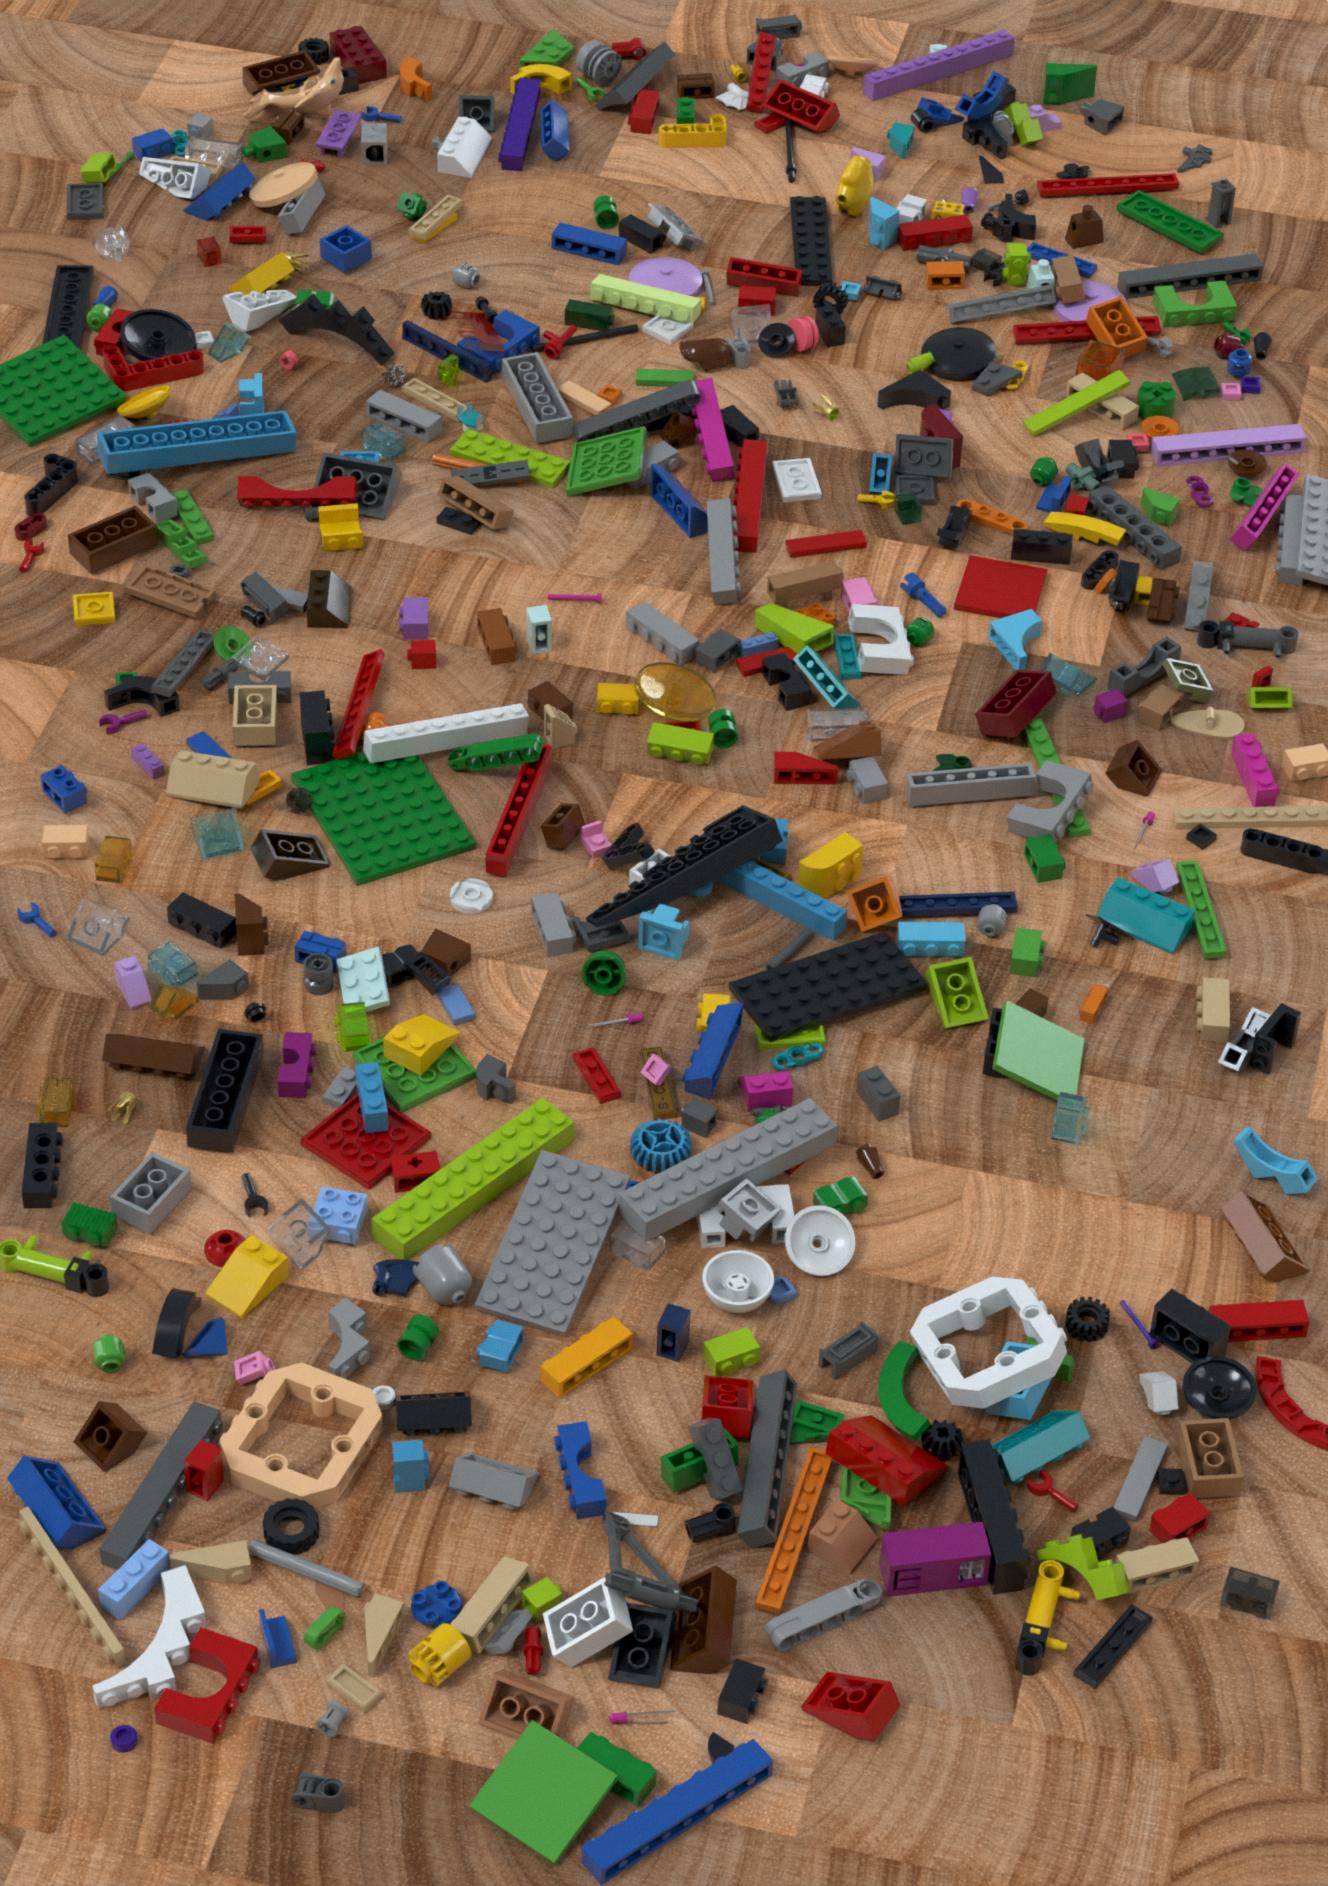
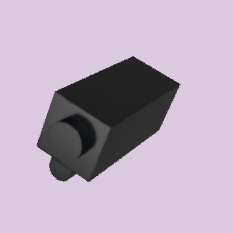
M632 214L619 221V237L626 238L629 243L649 254L663 247L666 235L658 228Z

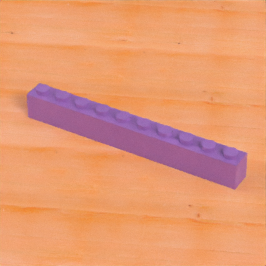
M1000 30L996 33L972 39L971 41L917 57L895 66L864 75L863 93L872 101L1012 56L1015 37L1006 30Z

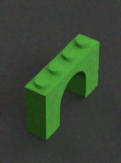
M1225 281L1207 282L1205 298L1208 303L1203 305H1191L1181 301L1177 297L1172 285L1154 287L1152 302L1164 328L1221 323L1224 321L1232 322L1235 321L1237 305Z

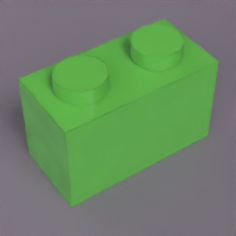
M1016 928L1010 974L1036 977L1037 968L1042 969L1043 956L1039 955V953H1044L1045 940H1041L1042 931Z

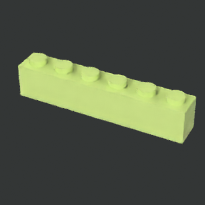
M599 274L591 282V300L655 316L659 314L661 317L684 323H694L700 316V298Z

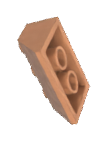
M503 1669L493 1674L478 1723L519 1739L533 1720L559 1737L567 1723L575 1697Z

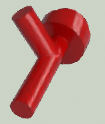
M571 325L561 337L546 330L543 336L549 339V341L544 346L545 355L550 359L559 358L564 352L562 345L577 331V327Z

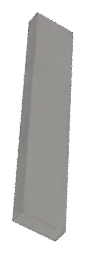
M1050 284L947 304L949 321L950 323L1053 304L1057 303L1055 286Z

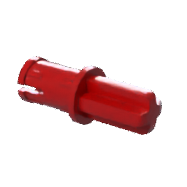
M529 1627L525 1630L526 1644L523 1648V1654L526 1657V1673L535 1676L539 1674L541 1656L544 1654V1649L541 1646L542 1631L538 1627Z

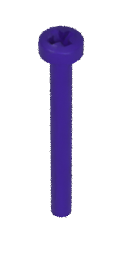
M1121 1300L1120 1305L1149 1341V1348H1157L1160 1344L1158 1338L1152 1337L1126 1301Z

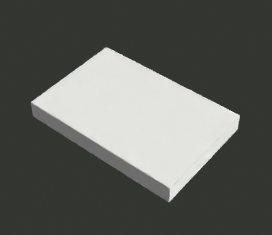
M810 458L772 461V468L783 503L822 499V492Z

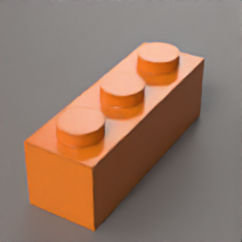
M1095 983L1094 987L1090 988L1088 997L1084 999V1005L1079 1009L1080 1020L1091 1024L1094 1023L1107 998L1108 987Z

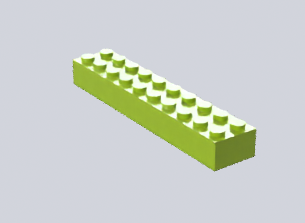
M540 1098L371 1218L372 1237L397 1258L409 1260L530 1173L536 1164L541 1150L556 1154L573 1142L574 1121L544 1098Z

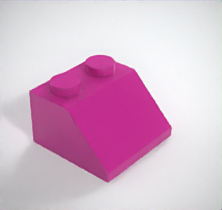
M789 1071L738 1076L747 1112H752V1108H773L779 1104L785 1107H792L794 1088Z

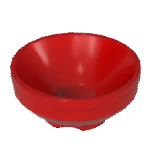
M233 1230L217 1231L210 1235L205 1242V1257L212 1265L223 1268L234 1250L246 1239L243 1235ZM229 1237L232 1241L228 1244H222L219 1242V1239Z

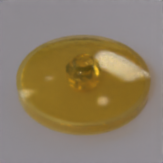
M657 662L644 666L638 672L634 684L638 698L646 707L665 718L676 721L694 722L702 720L709 716L716 702L714 689L704 677L687 667L674 663Z

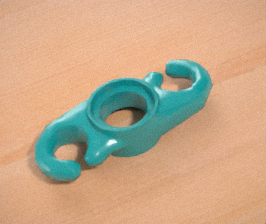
M173 131L171 136L173 137L175 155H188L190 148L186 131Z
M816 1042L811 1043L812 1048L818 1049L816 1052L810 1051L809 1045L804 1047L795 1045L775 1055L772 1060V1066L777 1070L783 1071L785 1066L778 1064L779 1061L786 1062L787 1068H800L809 1062L819 1059L824 1049L821 1044ZM801 1054L803 1058L795 1059L792 1055Z

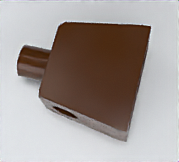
M1084 205L1081 213L1071 216L1065 240L1072 249L1104 242L1102 218L1093 210L1091 205Z
M438 929L432 932L422 949L426 956L450 976L471 961V944ZM424 966L421 971L423 972L427 967ZM429 972V973L427 974V976L429 977V976H431L433 973H432V972Z

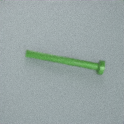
M131 151L126 153V157L116 166L114 172L110 173L108 179L128 160L135 158Z

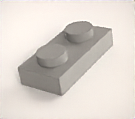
M342 1067L322 1096L324 1104L339 1108L354 1095L357 1090L355 1070Z
M527 1609L512 1611L484 1647L485 1651L489 1655L509 1652L517 1636L527 1629V1623L533 1617Z

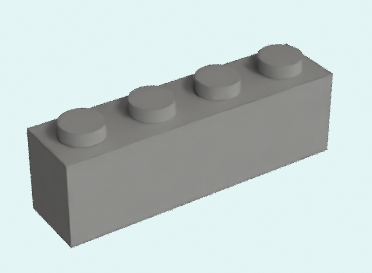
M318 177L308 190L296 198L287 201L279 213L278 218L286 235H297L303 232L304 227L324 198L325 192Z
M378 390L366 400L367 417L427 443L442 432V416L387 392Z
M645 601L626 611V627L680 666L696 657L695 649L699 644V639Z

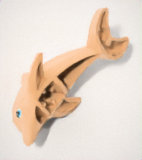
M334 58L321 76L307 79L303 86L275 93H269L265 89L261 90L249 101L252 106L243 117L251 119L258 115L267 105H272L284 110L286 108L292 109L294 112L296 110L301 112H317L325 120L328 119L331 115L330 103L342 90L344 81L340 70V58Z

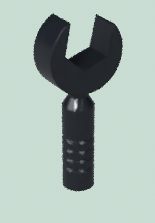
M1004 261L996 270L986 271L983 281L991 279L993 280V287L999 286L1002 282V269L1005 268Z
M249 1173L243 1174L242 1180L249 1197L244 1204L246 1215L250 1217V1210L259 1207L264 1209V1216H266L268 1213L267 1199L257 1195L251 1175Z

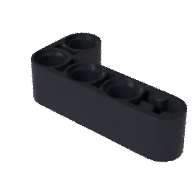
M48 454L44 457L45 477L24 495L26 514L28 516L34 513H45L78 483V470L75 461L58 454Z

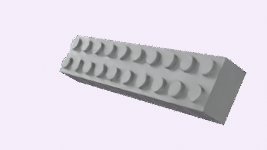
M809 1098L620 1192L618 1213L646 1242L717 1206L724 1196L746 1178L756 1186L835 1146L838 1126Z

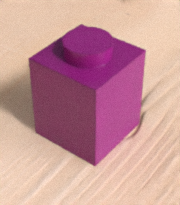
M1118 689L1096 695L1093 707L1094 713L1104 723L1125 717L1128 700Z

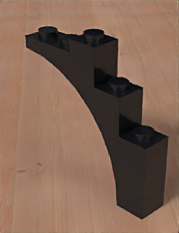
M1007 83L1001 94L1004 98L991 114L979 120L968 117L967 122L963 123L962 138L973 146L980 144L999 159L1006 158L1008 142L998 134L992 122L993 116L997 111H1003L1004 108L1009 107L1011 103L1015 102L1016 89ZM980 92L973 94V97L978 95Z
M313 293L278 319L289 334L303 329L314 328L336 332L345 336L365 349L380 365L384 364L394 354V351L373 327L372 324L375 322V319L364 306L352 314L347 311L339 300L325 308Z
M734 405L720 410L727 440L733 442L738 447H743L744 439L759 440V428ZM691 407L678 411L681 414L697 419L696 415H692ZM672 414L639 427L645 426L647 432L663 429Z

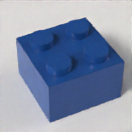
M346 225L320 239V257L345 273L372 259L371 240Z

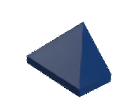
M219 1317L208 1321L182 1355L185 1358L227 1354L225 1320Z

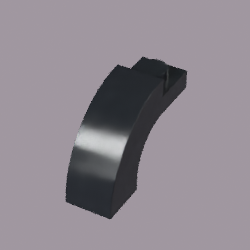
M1005 194V201H1001V204H999L998 218L1003 216L1015 221L1012 232L1015 237L1035 240L1036 216L1017 211L1013 206L1012 194Z
M951 505L944 527L938 528L936 535L940 536L938 544L958 548L962 544L968 530L973 510Z

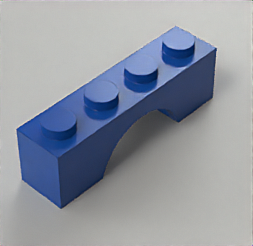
M587 1421L558 1425L557 1436L553 1437L554 1447L556 1451H560L561 1455L558 1456L559 1467L561 1471L565 1470L566 1474L563 1475L565 1490H570L571 1494L568 1495L570 1510H575L577 1519L602 1516L607 1511V1498L602 1480L587 1476L578 1467L582 1461L591 1456L592 1440Z

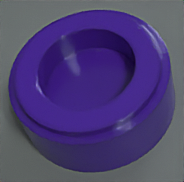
M129 1725L116 1727L110 1735L113 1749L121 1753L133 1750L138 1742L136 1730Z

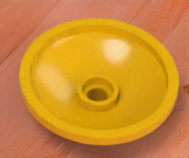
M163 385L146 390L125 401L119 406L117 411L123 417L141 418L146 416V418H151L157 414L156 411L164 406L170 397L171 388L168 385Z

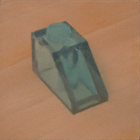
M225 322L207 354L222 363L241 353L251 336L240 328Z

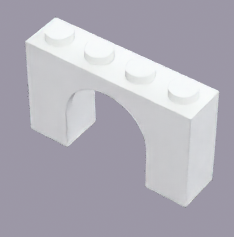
M852 604L848 616L850 631L854 633L876 634L890 642V644L861 643L857 657L860 672L908 675L909 668L913 666L914 657L910 653V642L906 638L907 630L903 626L904 618L900 614L899 607Z
M789 1184L756 1186L782 1208L779 1214L770 1222L769 1231L772 1244L785 1243L787 1226L794 1217ZM715 1206L697 1215L701 1248L725 1247L726 1230L720 1226L725 1212L720 1214L717 1211L719 1206Z

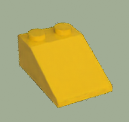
M422 1014L397 1024L383 1038L384 1057L421 1076L460 1036V1032Z
M250 1235L234 1250L206 1291L205 1297L240 1319H243L289 1276L288 1257L255 1236Z

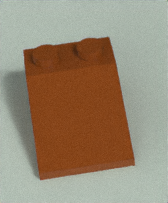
M860 721L859 724L852 725L814 746L813 752L818 759L881 756V731L875 724H872V721Z

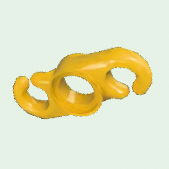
M1014 362L1012 368L1021 370L1023 377L1020 379L1015 377L1009 380V385L1005 386V388L1016 389L1023 382L1029 368L1026 362Z

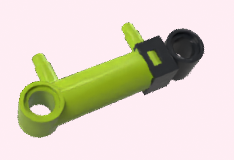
M32 1235L24 1247H21V1244L13 1239L0 1243V1268L7 1273L21 1271L64 1283L67 1290L82 1293L85 1288L86 1293L92 1297H101L109 1290L107 1268L102 1264H90L92 1252L89 1250L81 1258L73 1257L72 1261L33 1250L38 1240L36 1235Z

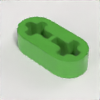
M330 1606L307 1629L304 1635V1643L316 1650L322 1647L343 1625L346 1618L345 1612L336 1606Z

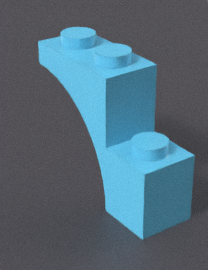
M1245 1127L1233 1141L1253 1177L1275 1176L1286 1195L1307 1193L1318 1180L1308 1160L1292 1159L1276 1152L1260 1139L1252 1127Z

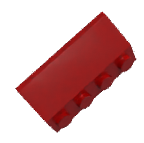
M782 79L778 81L761 105L762 108L816 132L831 129L840 117L836 103Z

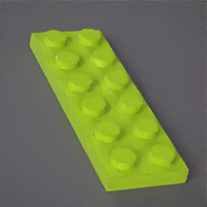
M467 429L449 449L450 456L487 465L528 460L530 479L527 481L552 489L570 467V461L470 429Z

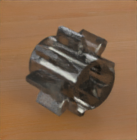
M396 362L391 363V366L385 365L384 368L386 370L384 373H381L385 379L384 383H391V387L396 386L397 383L402 384V378L406 376L403 371L404 366L399 367Z
M292 788V791L286 796L287 807H290L291 812L300 814V812L306 813V810L310 809L312 805V795L308 794L305 788Z

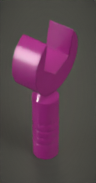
M146 710L124 715L120 719L117 715L107 714L99 719L100 727L110 724V726L106 727V734H114L120 730L121 723L127 724L147 718Z

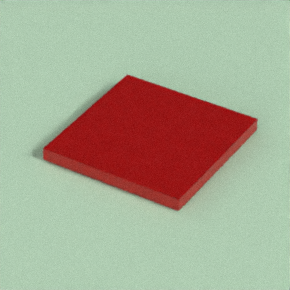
M970 555L954 603V609L998 618H1004L1029 609L1036 613L1048 569Z
M356 1093L302 1137L300 1145L369 1190L391 1172V1156L414 1153L431 1138V1132L386 1103L388 1131L365 1133L359 1096Z

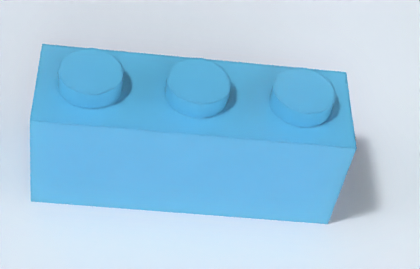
M898 922L897 947L905 956L964 957L966 942L964 923Z

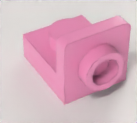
M596 821L582 826L581 842L592 858L605 854L612 845L603 833L602 822Z
M261 1351L234 1361L236 1381L240 1385L260 1377L264 1378L268 1371L275 1370L272 1360L267 1358Z

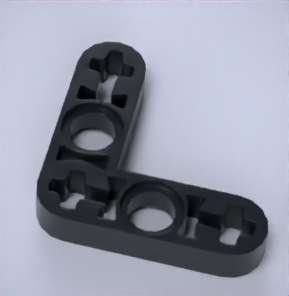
M639 823L628 826L603 855L602 860L607 868L641 862L654 854L655 850L649 841L638 843L645 833Z

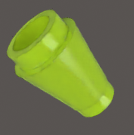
M931 352L909 359L906 366L912 374L918 370L924 371L935 362V359Z

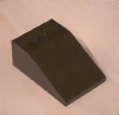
M261 829L250 848L264 878L283 880L329 868L331 865L316 835Z

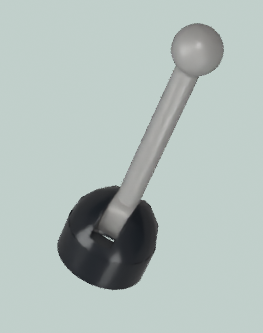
M1023 189L1016 192L1013 202L1019 205L1028 203L1027 191ZM1001 202L996 204L989 203L987 209L991 211L998 207Z

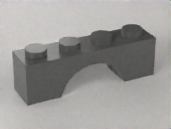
M1166 636L1152 645L1146 658L1137 666L1131 667L1126 662H1123L1111 669L1107 689L1110 691L1118 689L1124 697H1127L1165 674L1166 670L1162 663L1166 658L1180 660L1182 646Z

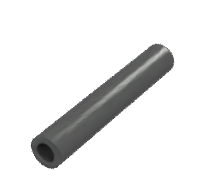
M805 928L766 964V970L784 964L813 936L812 931L809 928Z

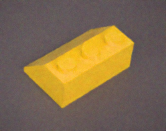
M280 252L229 286L228 290L232 293L242 292L243 295H250L251 291L266 294L264 290H272L277 287V281L280 280L282 283L290 278L289 273L294 271V268L284 253Z

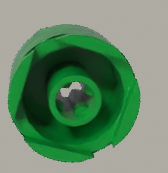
M1143 382L1137 396V405H1139L1138 417L1140 418L1141 415L1145 419L1151 416L1172 418L1176 393L1172 388V384L1169 382Z

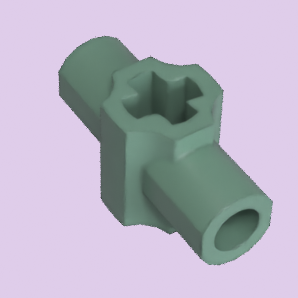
M1072 462L1066 467L1065 472L1072 477L1073 487L1077 490L1085 487L1089 491H1093L1101 487V483L1096 480L1094 470L1090 466L1082 469Z

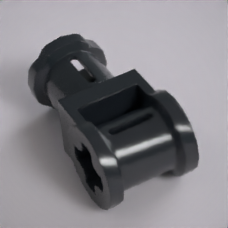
M989 212L983 216L981 226L993 230L992 235L998 237L1000 241L1010 242L1014 239L1012 232L1015 221L1013 219L1003 216L996 218Z

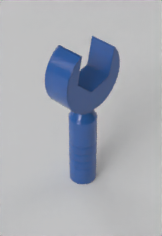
M373 106L366 107L367 113L361 112V118L367 122L376 121L378 118L401 122V115L379 113V110Z
M31 902V912H22L19 907L17 908L18 919L22 923H35L51 938L56 935L57 931L40 917V910L37 904Z

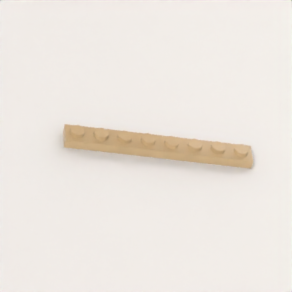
M1328 806L1174 808L1173 818L1176 829H1194L1199 824L1206 828L1328 826Z
M27 1506L20 1510L21 1522L18 1524L24 1536H30V1543L34 1551L42 1554L44 1566L48 1571L52 1570L55 1575L53 1576L57 1586L60 1589L64 1588L67 1593L65 1595L69 1604L72 1607L76 1605L79 1611L77 1613L81 1622L84 1625L88 1623L91 1629L89 1631L93 1640L96 1643L100 1642L102 1644V1652L107 1661L112 1660L117 1668L127 1664L123 1647L30 1508Z

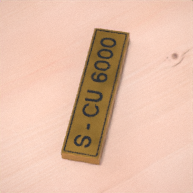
M662 1046L640 1048L642 1067L645 1066L652 1054L658 1055L665 1061ZM669 1075L666 1076L660 1086L655 1085L645 1077L653 1119L676 1118L677 1112Z

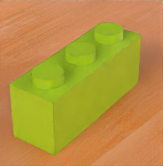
M656 722L652 723L647 739V754L655 757L671 758L676 761L692 762L697 765H709L714 748V733Z

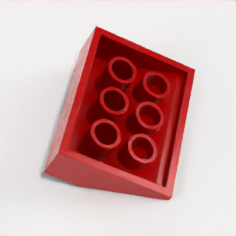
M872 1415L845 1420L829 1432L825 1454L902 1506L949 1470L948 1465Z

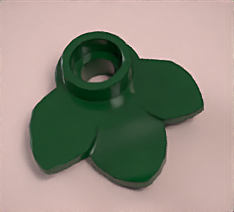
M953 754L936 755V760L940 766L933 771L972 768V763L966 756L956 757Z

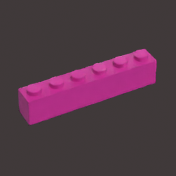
M713 378L696 380L701 401L691 406L692 415L697 417V419H694L696 431L700 430V434H698L699 445L704 446L701 452L703 460H707V463H705L706 474H710L712 482L735 478L734 466Z
M1284 462L1272 475L1230 540L1246 551L1258 538L1300 474Z

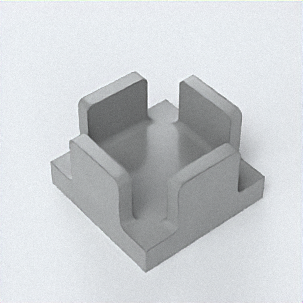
M747 1178L724 1196L717 1205L719 1206L717 1211L720 1214L725 1212L720 1226L735 1239H738L745 1229L751 1234L749 1239L752 1242L766 1230L772 1219L782 1209Z

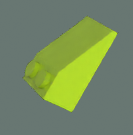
M972 957L928 966L925 972L926 980L945 1029L989 1020Z

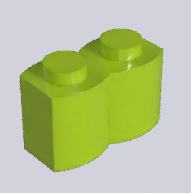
M114 153L92 154L80 171L84 183L106 182L110 173L114 172L117 166Z

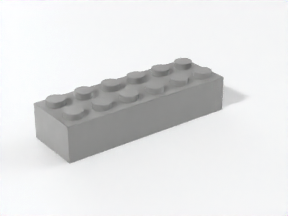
M535 352L503 358L502 378L535 442L543 443L572 437L573 417L539 353Z

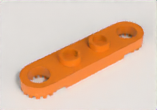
M968 499L960 500L956 504L958 507L964 508L965 506L966 508L967 506V508L973 510L971 521L1003 533L1007 532L1011 536L1016 526L1017 528L1019 526L1021 529L1028 530L1026 521Z

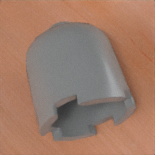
M447 1244V1247L444 1248L436 1245L420 1256L422 1261L418 1266H413V1273L431 1298L441 1305L463 1301L472 1286V1277L451 1244Z

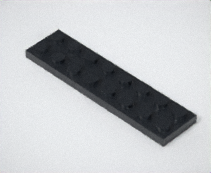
M790 197L794 268L802 270L801 286H822L823 283L827 284L828 282H831L832 285L826 197Z
M57 265L42 344L65 335L81 351L94 276V266Z

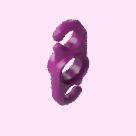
M1189 476L1186 482L1191 488L1190 496L1195 500L1196 504L1200 507L1212 506L1214 502L1208 493V485L1199 476Z

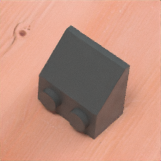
M459 95V117L475 119L486 131L494 132V96Z

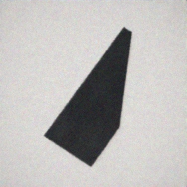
M978 156L985 183H1004L1002 173L983 156Z

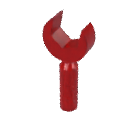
M32 538L25 541L24 550L26 556L19 567L20 572L26 573L33 558L44 553V542L39 546H32Z
M1040 1470L1039 1477L1044 1483L1034 1484L1028 1478L1027 1488L1033 1495L1045 1496L1050 1494L1051 1498L1074 1513L1078 1509L1079 1504L1059 1490L1052 1488V1476L1046 1471Z

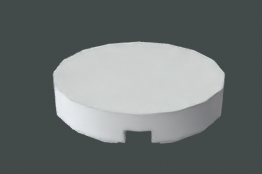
M466 879V882L461 883L459 881L451 888L450 902L456 910L462 913H481L492 905L493 891L487 882L480 879Z

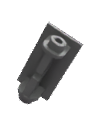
M866 275L867 285L865 284L863 288L866 294L879 296L880 291H883V298L899 299L900 294H902L901 283L895 280H885L877 276Z

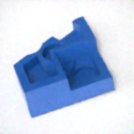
M924 97L921 98L917 109H925L933 118L935 124H956L963 122L964 119L961 115L951 113V109L937 101Z

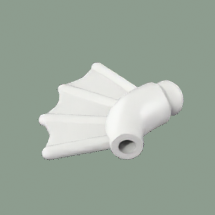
M730 83L727 87L728 92L716 97V100L722 101L726 107H734L740 111L746 108L748 91H744L738 85Z

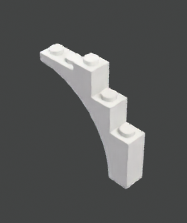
M186 1565L161 1573L162 1589L165 1596V1610L158 1632L145 1652L129 1667L107 1680L92 1685L97 1709L112 1706L129 1698H137L147 1692L150 1699L154 1700L160 1698L166 1688L176 1691L175 1676L171 1666L181 1665L190 1660V1643L186 1634L198 1632L200 1627L206 1628L205 1611Z

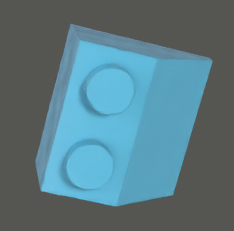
M873 196L870 197L869 241L871 244L884 250L898 240L900 211Z

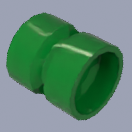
M607 195L598 197L593 203L596 223L600 228L611 229L619 221L616 202Z
M718 709L712 712L708 717L710 733H714V745L719 748H729L736 744L738 741V731L733 712L727 709Z
M414 1315L408 1323L407 1329L403 1331L396 1342L399 1352L408 1359L422 1360L430 1349V1345L438 1336L439 1327L428 1316Z

